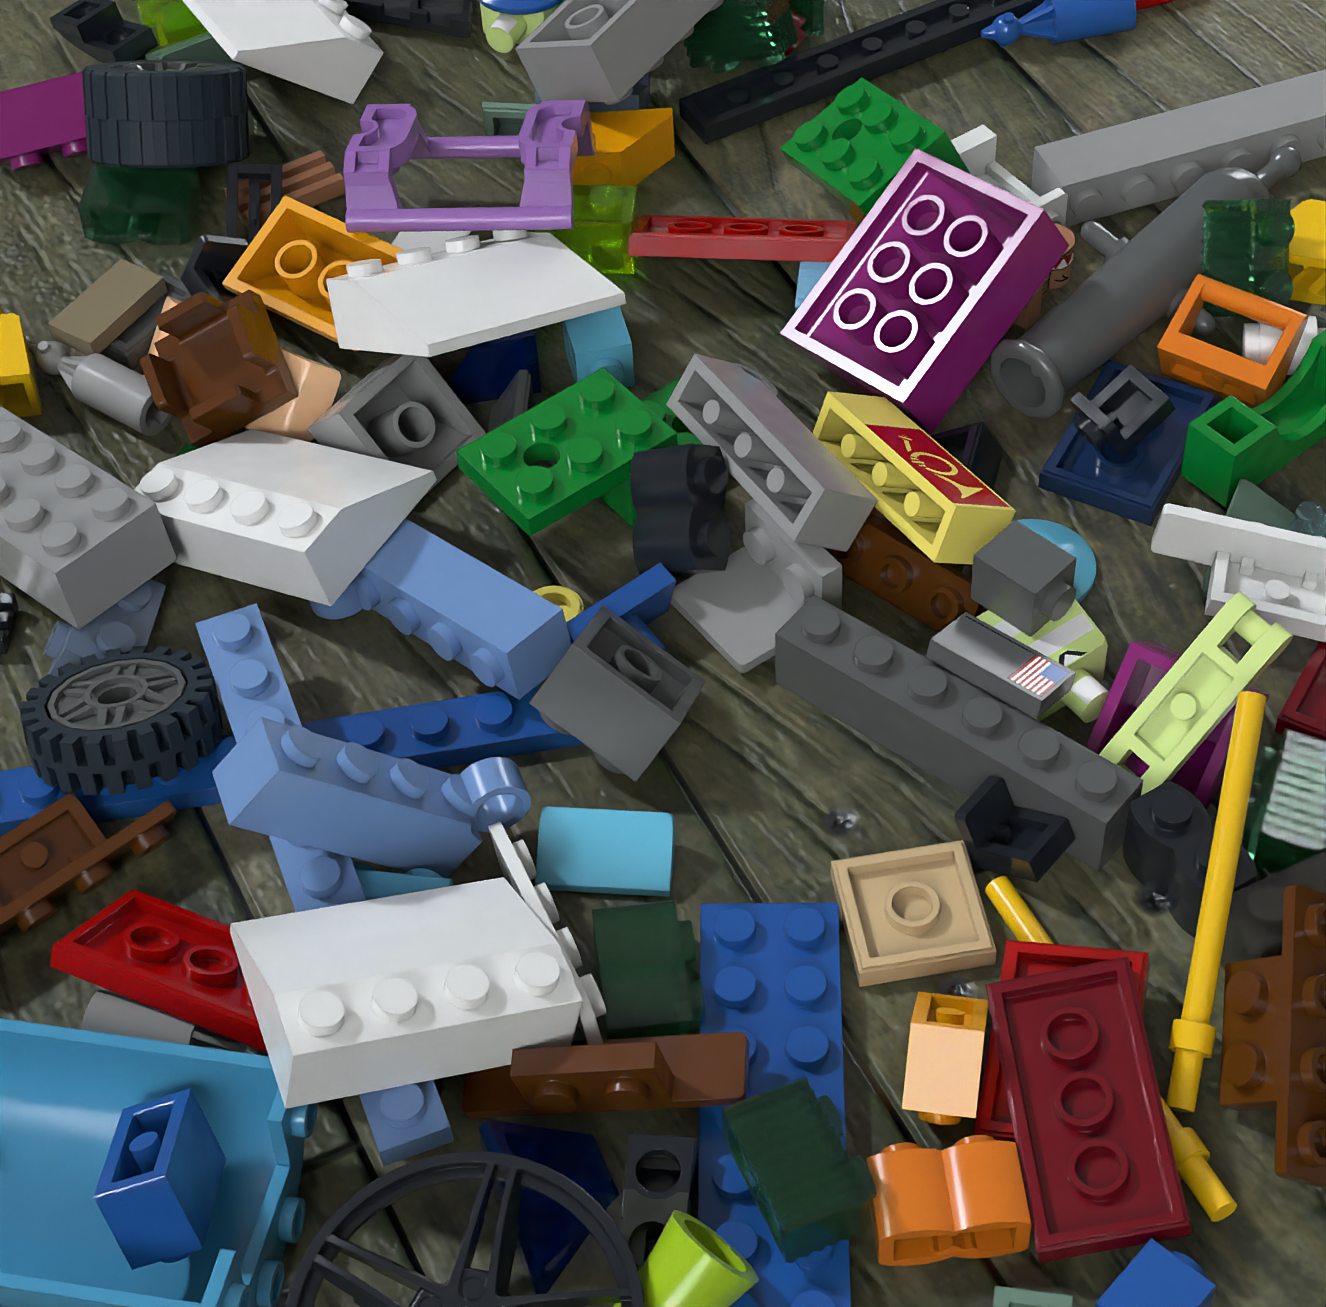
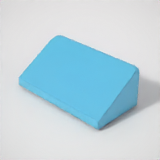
M543 807L539 820L536 864L538 877L535 878V886L545 882L548 889L554 891L670 897L676 849L674 815L665 812Z

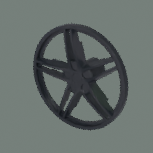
M486 1151L454 1152L416 1160L386 1173L355 1193L327 1220L312 1240L297 1268L285 1307H314L317 1294L323 1279L352 1296L354 1303L360 1307H403L358 1277L332 1263L338 1253L341 1252L372 1267L374 1271L416 1291L417 1293L408 1307H583L621 1303V1307H646L641 1280L627 1242L613 1219L589 1193L566 1176L545 1165L522 1157ZM481 1180L450 1279L446 1283H437L384 1256H380L348 1241L375 1214L411 1193L448 1182ZM494 1181L504 1182L506 1185L495 1232L489 1271L470 1268L485 1221L484 1214ZM523 1188L537 1192L556 1202L584 1225L605 1254L614 1273L618 1289L522 1296L510 1295L508 1288L520 1229L517 1220Z

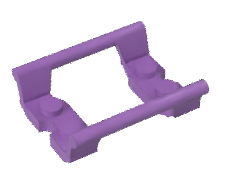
M586 100L541 101L540 104L531 107L527 111L519 135L427 137L417 118L416 108H413L411 104H367L360 119L361 134H353L345 150L343 177L347 207L345 215L346 230L348 233L573 229L574 198L572 170L576 156H595L596 140L595 134L592 131L588 102ZM521 157V162L525 164V178L519 207L403 209L392 177L393 174L400 170V166L404 165L409 159Z

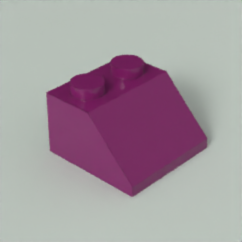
M82 72L0 92V166L11 164L12 171H21L42 165V156L62 151L64 158L87 154Z
M1131 641L1086 748L1099 755L1182 655L1152 641ZM1250 686L1247 690L1265 695L1267 697L1266 702L1270 695L1253 686ZM1236 704L1170 780V782L1178 784L1192 793L1206 810L1222 787ZM1132 752L1124 764L1139 778L1150 767L1134 752Z

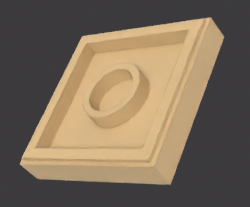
M963 840L831 861V878L859 987L995 965L997 951Z

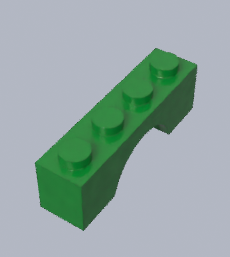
M1326 330L1312 339L1305 356L1292 376L1265 402L1256 407L1249 408L1230 395L1189 423L1181 476L1226 508L1232 501L1240 478L1257 486L1326 437Z

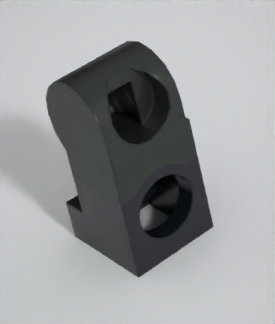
M629 1133L621 1219H623L622 1235L632 1253L638 1271L653 1250L672 1212L679 1210L689 1215L692 1213L693 1196L696 1193L698 1177L696 1137ZM664 1155L670 1158H655L651 1156Z

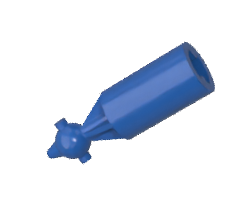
M1044 0V3L1020 19L1011 12L998 16L990 26L981 30L980 33L982 38L995 40L1000 46L1006 47L1015 43L1021 35L1049 39L1050 43L1055 45L1130 31L1134 29L1136 24L1135 0Z

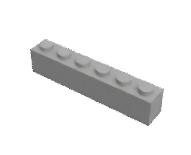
M1326 69L1034 147L1031 190L1040 197L1056 188L1066 192L1068 200L1065 227L1181 196L1202 176L1214 169L1241 167L1257 173L1269 163L1271 154L1282 146H1290L1300 153L1302 162L1326 156Z

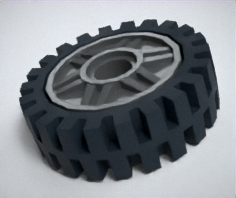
M133 646L129 654L122 655L121 648L107 650V657L98 660L95 654L82 657L81 666L76 667L68 663L57 668L59 677L47 674L39 680L40 688H31L26 694L27 701H22L20 707L24 738L35 773L39 778L43 777L44 783L52 788L59 784L61 791L72 794L80 787H82L84 795L98 796L103 787H108L110 795L125 793L127 785L136 783L138 790L153 787L151 779L155 777H160L164 782L178 777L177 767L189 771L199 765L198 756L208 757L214 751L213 743H219L222 737L221 729H223L219 699L209 666L206 667L204 660L200 657L192 658L190 652L181 649L172 654L171 647L158 646L152 653H149L147 646Z

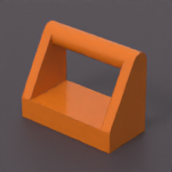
M1198 274L1157 346L1161 373L1222 398L1232 395L1249 408L1256 407L1273 396L1282 387L1307 325L1308 315ZM1204 301L1284 331L1266 365L1190 337Z

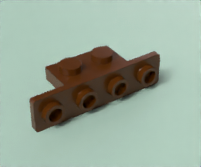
M873 507L847 552L824 548L842 565L843 575L937 632L943 630L965 612L977 617L983 609L982 605L971 599L972 578L962 573L965 564L933 562L875 507Z
M69 793L1 836L0 938L17 926H19L23 933L35 929L58 911L54 902L75 888L81 895L93 891L114 875L115 871L111 867L112 864L132 851L137 858H142L166 842L171 837L167 828L172 825L177 812L170 800L162 803L109 839H106L75 794Z
M1302 884L1286 886L1284 889L1282 955L1225 963L1219 1106L1236 1111L1276 1108L1274 1165L1276 1175L1318 1188L1326 1187V893Z
M743 1032L607 1039L602 1040L603 1044L587 1045L586 1041H573L571 1046L512 1049L510 1065L465 1073L462 1110L468 1118L476 1119L741 1105L747 1100L750 1043Z

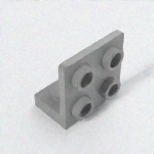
M754 499L745 503V533L743 534L745 546L729 555L726 570L700 573L690 577L674 587L670 602L740 673H746L775 656V633L813 595L842 610V565L823 547L793 542Z

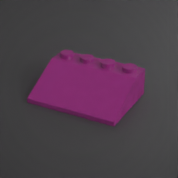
M916 148L780 334L784 339L864 394L886 397L922 430L932 435L1070 245L1044 209Z

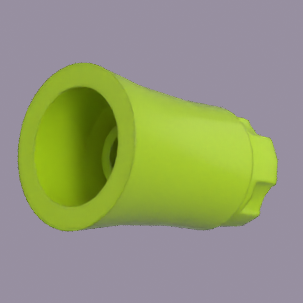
M679 1210L672 1212L653 1250L638 1271L646 1307H730L759 1281L755 1270L734 1247L704 1223ZM615 1303L613 1307H621V1303Z

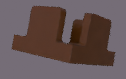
M247 290L227 302H222L204 292H199L155 318L159 330L169 335L154 343L158 356L149 353L140 359V364L156 407L181 419L191 445L201 448L215 443L298 397L261 295Z

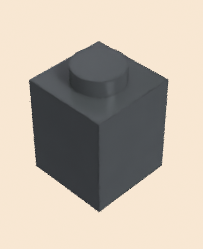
M1014 520L974 554L971 599L1029 637H1032L1050 620H1060L1072 606L1076 597V589L1073 587L1077 558L1022 523Z

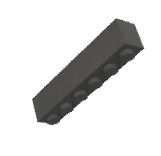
M815 595L775 633L776 684L968 796H971L989 776L1003 778L1014 806L1068 818L1076 839L1065 850V853L1098 872L1124 843L1130 802L1141 796L1143 779Z

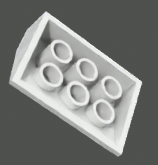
M182 0L233 61L350 104H354L384 53L369 37L372 32L371 29L364 22L346 12L345 9L348 4L344 0Z
M492 230L493 239L481 242L478 235L445 240L446 250L432 254L430 247L406 249L396 253L397 262L382 266L381 259L357 261L346 265L348 274L326 279L339 348L425 357L439 355L626 304L625 293L552 234L527 232V230Z
M250 429L158 463L141 479L139 485L134 490L156 503L177 558L173 563L332 606L437 479L431 470Z
M504 877L231 923L230 926L232 941L285 1109L510 1065L512 1049L571 1046L583 1002L559 942Z

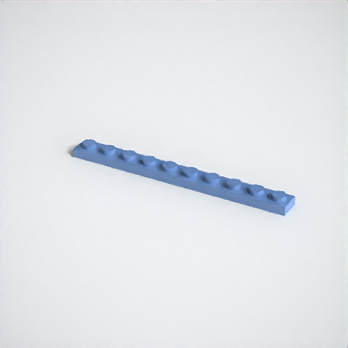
M257 603L195 623L236 743L242 739L260 717L290 726L302 727ZM269 836L295 912L366 900L350 856ZM434 1080L359 1094L383 1166L454 1141L451 1126Z

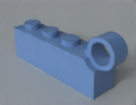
M406 518L332 606L309 600L313 612L325 619H342L352 616L362 609H373L389 619L401 633L405 635L412 633L430 644L443 659L448 661L454 659L472 670L485 685L489 687L496 685L519 700L552 673L572 645L562 608Z
M263 717L259 718L212 771L228 823L231 826L406 872L414 868H425L438 873L442 878H447L482 842L479 831L489 832L488 826L500 821L504 829L520 821L527 814L531 806V797L517 764L505 757L486 758L470 765L461 774H449L420 765L407 758H396L366 749L354 742L346 743L313 733L301 726H290Z

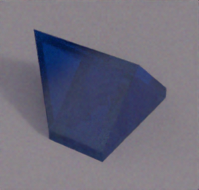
M535 329L472 345L447 382L463 405L499 399L519 370H528V374H531L533 394L542 392Z
M487 1119L478 1128L482 1151L509 1154L545 1165L582 1187L605 1211L620 1195L597 1142L591 1134ZM494 1181L492 1191L499 1208H501L506 1183ZM523 1188L517 1220L520 1229L516 1249L534 1293L547 1294L590 1233L570 1212L556 1202L537 1192Z

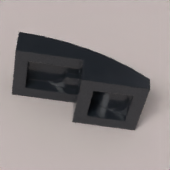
M78 0L49 18L53 28L64 38L102 63L134 61L158 46L151 27L123 20L115 1Z

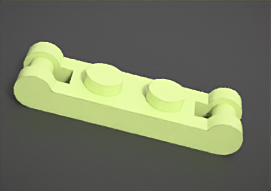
M1241 591L1236 593L1220 609L1099 754L1132 774L1134 773L1124 765L1132 752L1150 767L1141 777L1143 779L1141 796L1174 777L1237 703L1238 693L1247 691L1267 666L1285 650L1293 638V635L1278 622L1269 625L1256 614L1254 610L1257 605ZM1235 632L1252 645L1241 660H1238L1223 647L1224 643Z

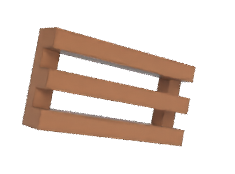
M321 150L282 165V198L286 195L309 207H314L345 194L344 178L340 173H335V167L330 161L326 162L325 155ZM249 179L238 183V217L247 229L249 221ZM260 180V228H262L270 217L271 180Z

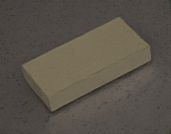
M121 258L47 323L51 338L87 355L101 353L167 293L164 277Z

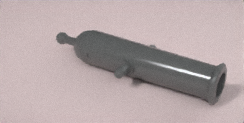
M1290 146L1279 147L1271 154L1269 163L1257 173L1241 167H1223L1207 172L1131 240L1126 237L1118 239L1095 221L1086 222L1081 227V237L1105 257L1103 265L1018 340L1005 339L991 352L990 372L998 391L1013 408L1031 418H1051L1063 407L1064 395L1164 315L1172 319L1198 274L1212 278L1245 252V246L1268 228L1273 207L1269 189L1280 179H1287L1298 173L1302 164L1300 153ZM1202 307L1193 330L1201 335H1209L1216 328V320L1213 315Z

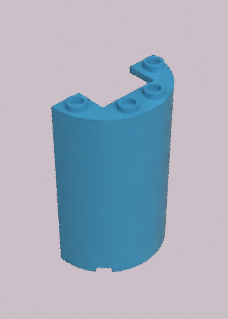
M0 1018V1307H276L284 1283V1264L281 1261L287 1242L297 1243L304 1226L306 1204L304 1198H299L297 1195L305 1138H309L314 1130L318 1103L285 1109L269 1056ZM191 1088L226 1157L204 1247L174 1263L160 1261L132 1270L94 1199V1194L122 1109Z

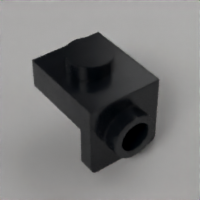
M206 234L200 236L180 278L190 295L193 296L199 292H204L222 302H227L238 296L227 290L222 282L249 246L247 240Z
M1131 364L1093 400L1089 401L1079 391L1069 398L1070 403L1080 417L1074 423L1078 432L1097 450L1106 444L1122 459L1175 410L1170 398Z
M992 775L956 811L954 817L974 867L1033 882H1038L1076 839L1068 818L1014 806L1005 780Z

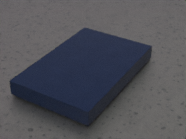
M1108 360L1086 398L1089 401L1093 400L1128 366ZM1136 369L1170 398L1175 410L1123 459L1106 444L1099 450L1094 448L1075 428L1074 423L1080 418L1076 412L1040 471L1038 487L1151 526L1181 474L1189 423L1217 405L1219 396Z

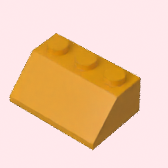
M285 195L222 284L227 290L237 295L247 290L261 295L266 309L338 343L326 279L348 274L346 265L357 261L381 259L382 266L397 262L396 253L403 249L366 232L348 233L344 222Z

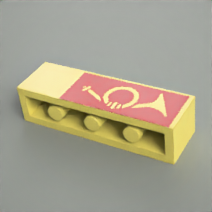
M827 392L813 434L878 500L874 507L933 562L973 565L974 554L1011 524L1016 510L886 397Z

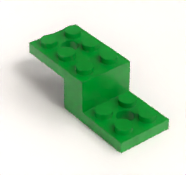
M862 77L853 85L840 91L835 101L813 120L801 125L796 130L794 136L780 147L791 165L843 202L858 226L916 148L970 174L943 129Z
M602 368L456 450L459 469L531 537L597 497H600L624 521L634 528L637 512L633 505L630 490V467L634 452L685 444H703L692 433H677L688 427L666 405L681 377L639 400L607 370ZM540 460L556 462L550 468L537 465L530 466L532 463Z

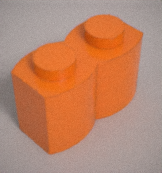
M972 1135L957 1141L954 1146L943 1150L922 1148L918 1144L904 1142L890 1145L879 1154L867 1158L866 1185L879 1265H922L951 1257L991 1258L1029 1249L1031 1219L1015 1142L1000 1141L987 1135Z

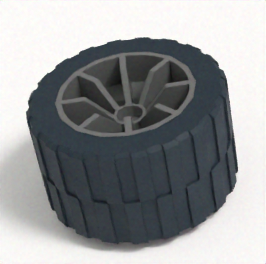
M138 60L100 63L86 66L82 70L87 156L91 162L112 167L183 170L200 166H215L239 162L249 157L250 135L247 72L242 64L212 60Z

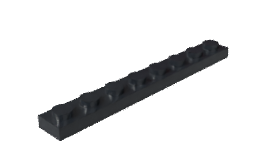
M935 0L680 98V117L705 144H708L836 94L844 88L853 85L861 77L869 81L981 37V30L990 26L998 16L1011 12L1020 19L1044 3V0Z

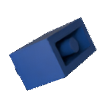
M191 1088L122 1109L94 1194V1199L132 1270L160 1261L174 1263L204 1247L226 1157Z

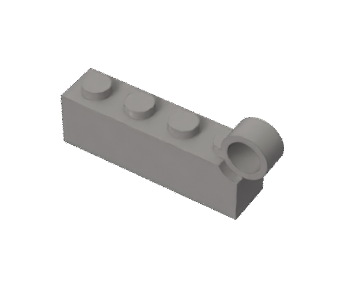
M694 353L666 405L703 445L720 447L727 471L793 542L847 552L878 500L776 397L778 390L768 379L746 366Z

